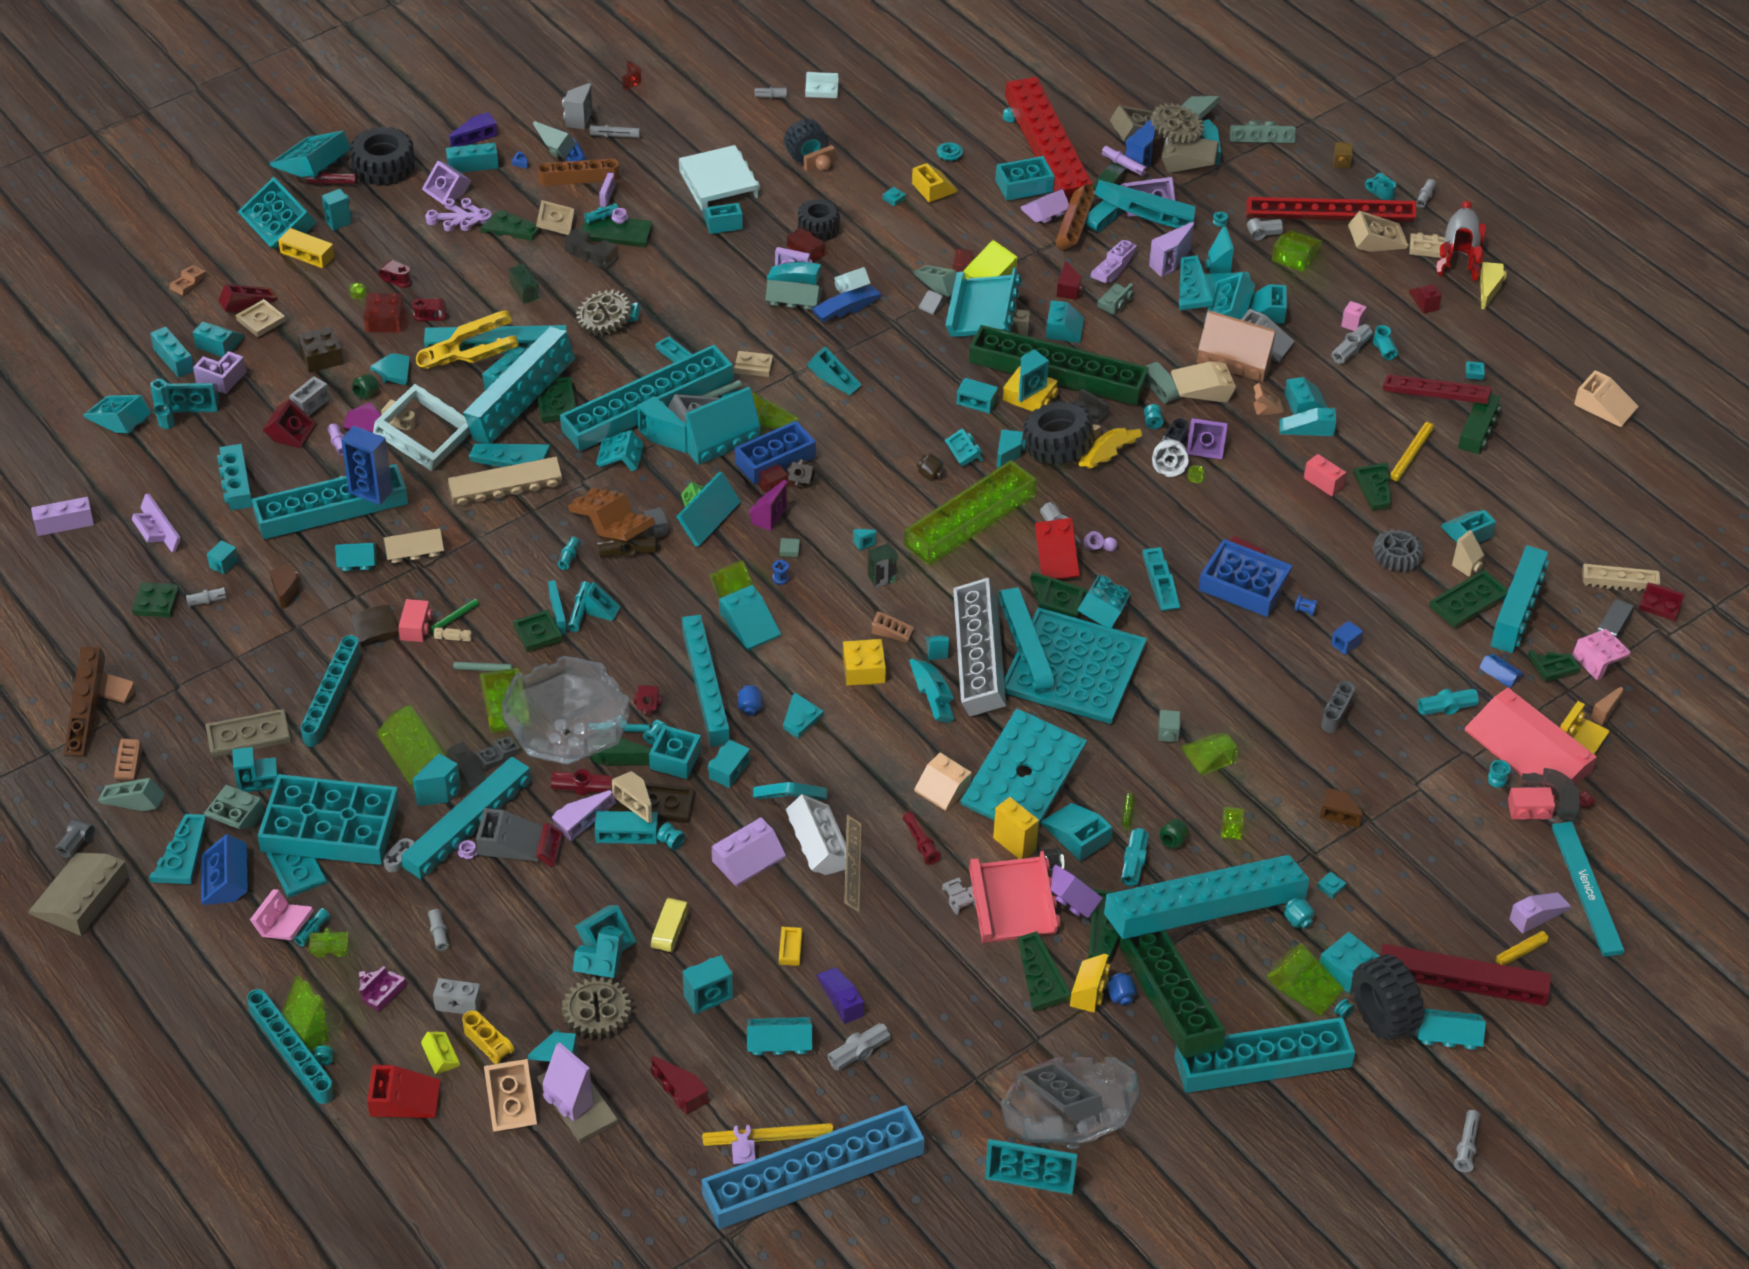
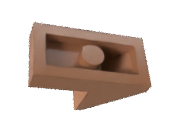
M1260 383L1254 386L1255 398L1257 400L1254 402V407L1257 415L1280 414L1284 412L1281 400Z

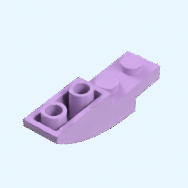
M1121 240L1107 253V258L1091 272V278L1104 283L1108 281L1113 282L1132 258L1137 245L1127 240Z

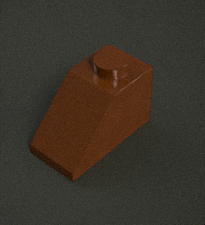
M292 565L270 570L272 585L281 609H285L299 591L298 583L301 582L298 571L294 572Z
M1327 788L1320 818L1359 828L1363 813L1346 792Z

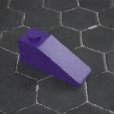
M487 112L473 116L449 135L450 147L466 146L496 137V122L490 113Z
M836 967L817 974L819 982L844 1024L863 1017L864 1002L855 986Z

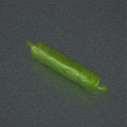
M1132 792L1125 796L1121 822L1122 827H1128V830L1134 802Z

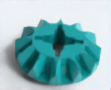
M943 143L937 147L939 159L952 162V160L958 161V158H962L963 149L956 143Z

